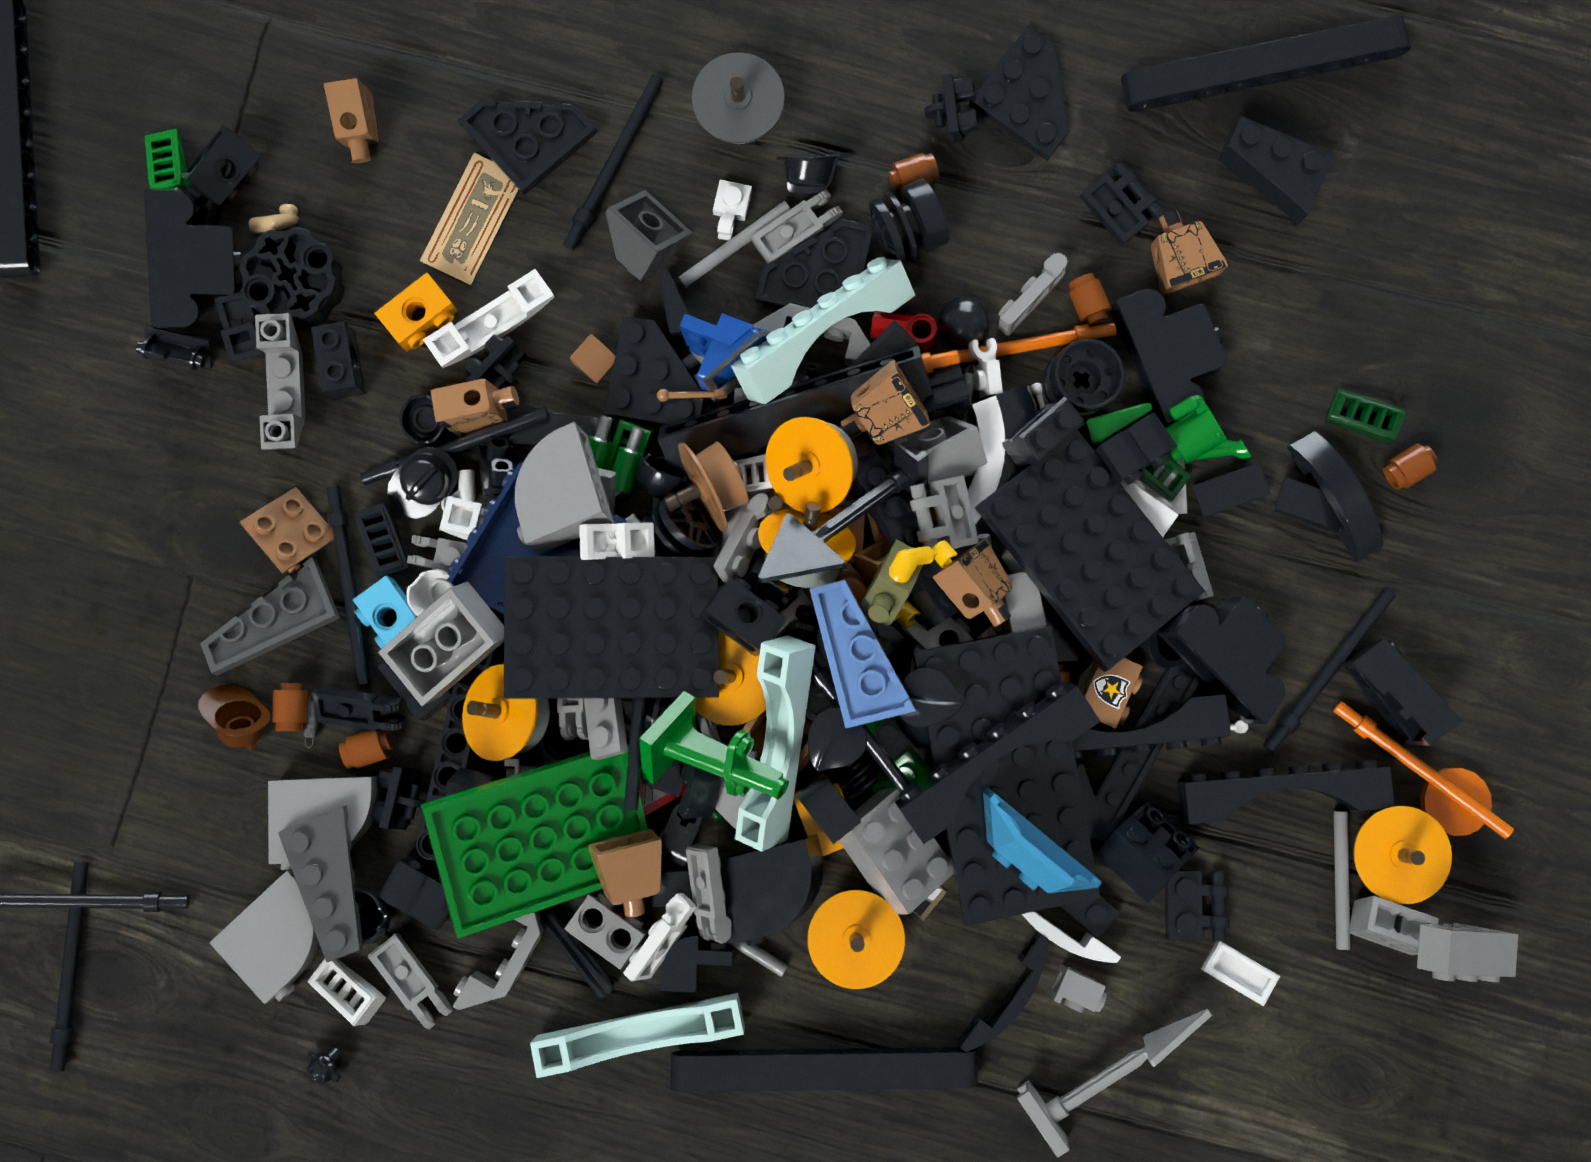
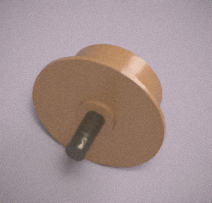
M717 441L697 455L685 443H681L678 445V450L691 486L677 492L676 495L673 494L665 498V504L671 512L680 507V505L699 498L713 523L719 530L724 532L728 528L724 512L749 502L740 468L734 460L732 461L727 451Z

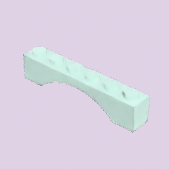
M885 257L872 260L867 264L868 268L862 273L848 277L843 281V286L838 290L821 296L817 300L818 304L793 316V322L784 328L770 332L766 336L767 340L762 344L742 352L740 359L733 363L731 367L747 399L767 404L789 388L805 353L815 340L831 325L845 317L860 312L882 311L892 313L913 298L915 293L901 260L886 259Z
M789 635L761 643L757 678L765 698L767 717L765 740L760 762L782 772L783 778L789 781V785L784 795L778 800L751 788L739 807L735 839L761 852L788 840L816 647L813 644Z
M734 993L539 1034L530 1042L536 1078L573 1071L600 1061L644 1050L687 1043L711 1042L744 1035L745 1024L739 994Z

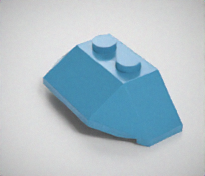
M989 787L983 791L987 842L995 849L991 855L1006 868L1011 864L1021 871L1018 877L1031 889L1035 890L1040 886L1047 893L1092 889L1100 886L1102 882Z

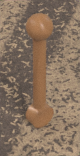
M660 389L657 392V399L661 402H665L670 398L725 399L727 398V390L669 392L666 389Z

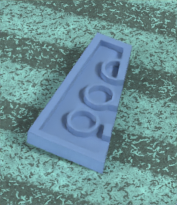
M846 580L810 588L845 728L916 711Z

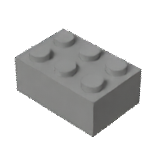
M467 581L449 588L378 653L419 704L424 706L441 697L504 642V625Z
M896 787L880 789L854 811L861 820V823L842 837L839 842L875 894L885 899L897 914H910L954 874L952 863L935 838H932L925 844L919 839L895 804L900 799L898 789Z

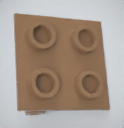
M294 487L240 521L243 528L281 573L287 570L290 574L296 572L301 567L299 562L334 540L333 530L329 528L326 521L297 487Z

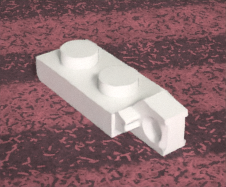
M684 893L676 894L666 904V914L652 925L648 932V939L643 946L637 948L630 956V964L623 972L630 981L650 979L663 962L671 946L678 941L688 927L685 923L697 906Z

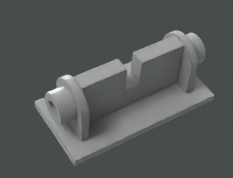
M1188 532L1166 539L1165 541L1205 590L1193 601L1214 596L1195 532Z

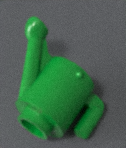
M1191 396L1170 408V414L1176 421L1166 426L1165 429L1177 445L1170 453L1175 461L1183 457L1186 464L1193 460L1232 455L1241 459L1251 458L1242 440L1238 442L1227 440L1201 396Z

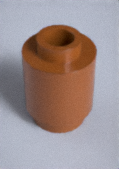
M919 153L893 162V170L888 171L889 180L894 191L898 189L900 191L902 186L920 178H924L929 185H932L934 180L939 179L938 166L932 153L927 155Z
M1093 273L1080 276L1069 283L1071 289L1069 296L1082 323L1088 322L1091 326L1108 318L1107 313L1112 307L1100 280L1095 279Z
M1416 443L1390 459L1388 465L1383 468V474L1394 489L1399 490L1402 487L1407 489L1435 472V463L1438 462V459L1429 446L1423 447Z
M280 683V690H273L272 722H276L275 731H304V723H307L309 690H302V684Z
M381 729L376 731L365 730L348 736L344 742L339 743L341 759L348 769L352 767L360 769L388 759L390 757V750L394 748L389 732L387 730L382 731Z

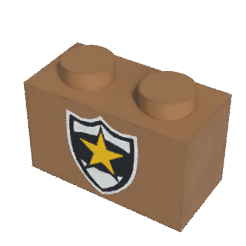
M1123 658L1110 670L1103 672L1094 662L1081 692L1101 722L1098 724L1108 729H1116L1118 724L1123 725L1130 711V707L1126 705L1131 693L1136 694L1142 684L1144 677L1140 675L1143 666Z

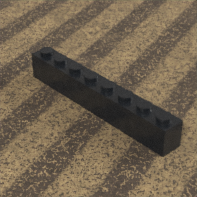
M919 345L791 385L767 404L746 399L661 426L658 442L671 474H686L678 450V445L681 443H685L697 455L717 441L724 447L732 459L733 456L743 453L752 455L762 451L765 446H768L769 440L776 429L794 418L813 417L834 425L840 424L842 420L855 413L851 403L852 393L892 360L896 361L916 395L923 402L927 396L933 395Z

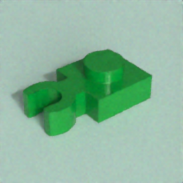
M909 747L894 760L911 785L916 783L919 786L930 778L928 774L932 769L912 747ZM883 776L877 780L872 790L876 792L881 787L893 788L895 785L888 776Z

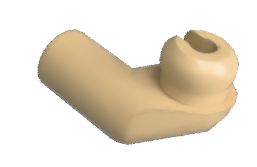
M283 204L279 207L280 214L251 218L249 220L250 231L253 234H263L270 230L280 231L294 227L299 221L297 216L298 209L295 205Z

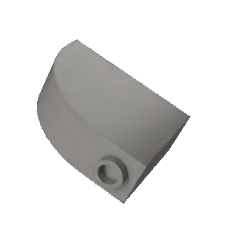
M575 422L565 425L543 438L526 457L516 480L515 507L520 526L517 527V533L522 544L529 546L539 555L580 538V524H614L588 436Z
M378 776L268 781L269 864H281V870H292L278 832L346 805L348 811V818H346L348 835L351 837V846L355 845L364 836L374 820L371 818L375 800H380V787L377 783Z
M287 870L210 942L212 947L264 1004L274 999L280 1002L296 988L293 982L309 967L320 947L292 870Z

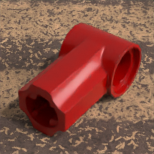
M874 311L870 341L873 342L895 320L918 343L921 352H926L934 346L937 327L934 319L929 315L917 314L915 316H906ZM917 328H925L930 332V335L927 338L919 339L912 332Z

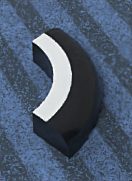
M1029 385L1017 387L975 403L968 412L972 425L978 428L988 462L976 469V472L972 475L967 488L977 536L980 534H990L992 549L998 560L1006 551V547L975 507L1023 471L1017 467L1003 448L1002 442L1038 412ZM936 538L937 543L941 541V538ZM976 544L954 549L957 552V556L950 559L953 561Z

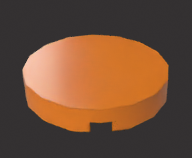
M1444 768L1438 771V773L1491 811V793L1485 781L1476 773L1463 768ZM1426 781L1420 794L1421 810L1432 816L1442 826L1446 834L1452 836L1469 835L1478 831L1484 825L1483 822Z

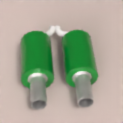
M603 415L601 416L596 435H588L597 468L601 469L605 467L612 445L606 439L613 420ZM633 427L627 446L619 447L612 468V471L616 472L615 496L620 492L631 493L636 478L637 466L641 456H643L642 453L637 451L644 432L640 428Z

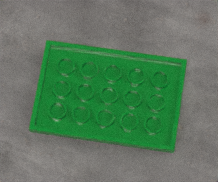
M590 751L421 804L453 928L458 939L602 889L588 845L648 829L640 794L638 811L624 810L628 751L601 760L591 759Z

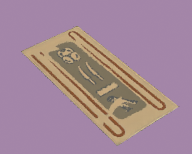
M476 153L473 154L420 259L421 262L469 285L472 284L518 192L516 186L493 161Z

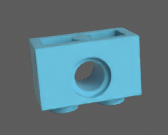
M384 576L353 599L358 607L355 610L357 617L365 626H372L377 633L374 639L381 649L417 618L407 605L406 594L395 579ZM394 609L397 614V620L394 625L387 627L384 623V615L387 611Z

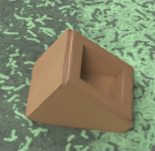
M590 334L571 355L570 360L598 384L613 367L615 355L593 334Z

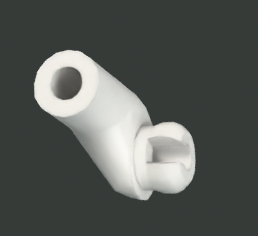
M474 470L458 471L459 489L451 497L475 501ZM444 497L441 502V508L443 512L446 505L447 497Z

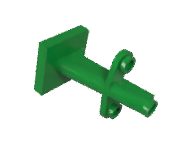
M685 691L678 696L639 738L642 778L653 785L676 760L724 778L727 794L734 797L738 795L744 797L752 788L778 800L784 795L789 785V781L783 778L782 772L747 756L754 745V739L750 737V732L745 730L738 731L728 746L699 733L696 730L695 697Z

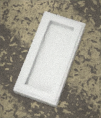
M1221 941L1215 942L1201 970L1262 1006L1265 1005L1280 978L1276 973Z

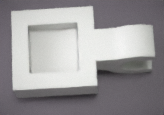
M725 180L719 181L713 207V215L721 216L717 229L719 233L718 239L729 241L732 238L735 220H746L752 186Z
M994 338L986 340V352L980 351L978 340H973L969 343L971 356L979 362L977 371H975V388L980 392V398H990L1003 393L999 360H996L997 343Z

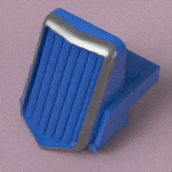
M723 313L717 326L684 314L680 323V329L686 345L689 346V350L698 356L704 357L697 374V381L701 391H714L724 386L735 376L731 365L740 359L741 353L751 347H757L767 340L766 336L770 333V331L754 328L752 324Z

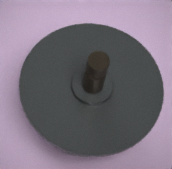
M729 53L713 59L700 71L693 85L692 106L698 122L710 135L725 142L745 144L763 137L776 125L784 107V88L775 69L762 58L748 53Z

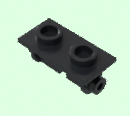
M149 325L144 326L145 341H139L136 346V352L141 354L142 358H152L161 361L169 359L171 363L190 367L191 370L212 368L209 339Z

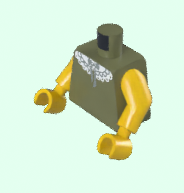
M896 539L861 602L860 608L865 616L873 623H882L886 626H890L897 619L906 628L913 626L914 622L911 618L919 615L920 612L906 599L912 591L923 565L931 564L933 559H935L941 568H946L951 565L952 560L950 558L957 556V552L945 540L938 542L931 549L929 546L912 548Z

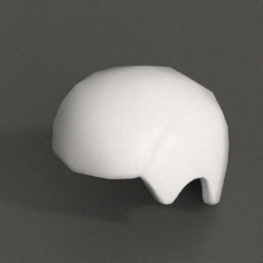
M435 569L422 572L413 584L408 586L406 591L407 605L415 616L418 617L449 588L453 587L447 581L449 578L447 571Z

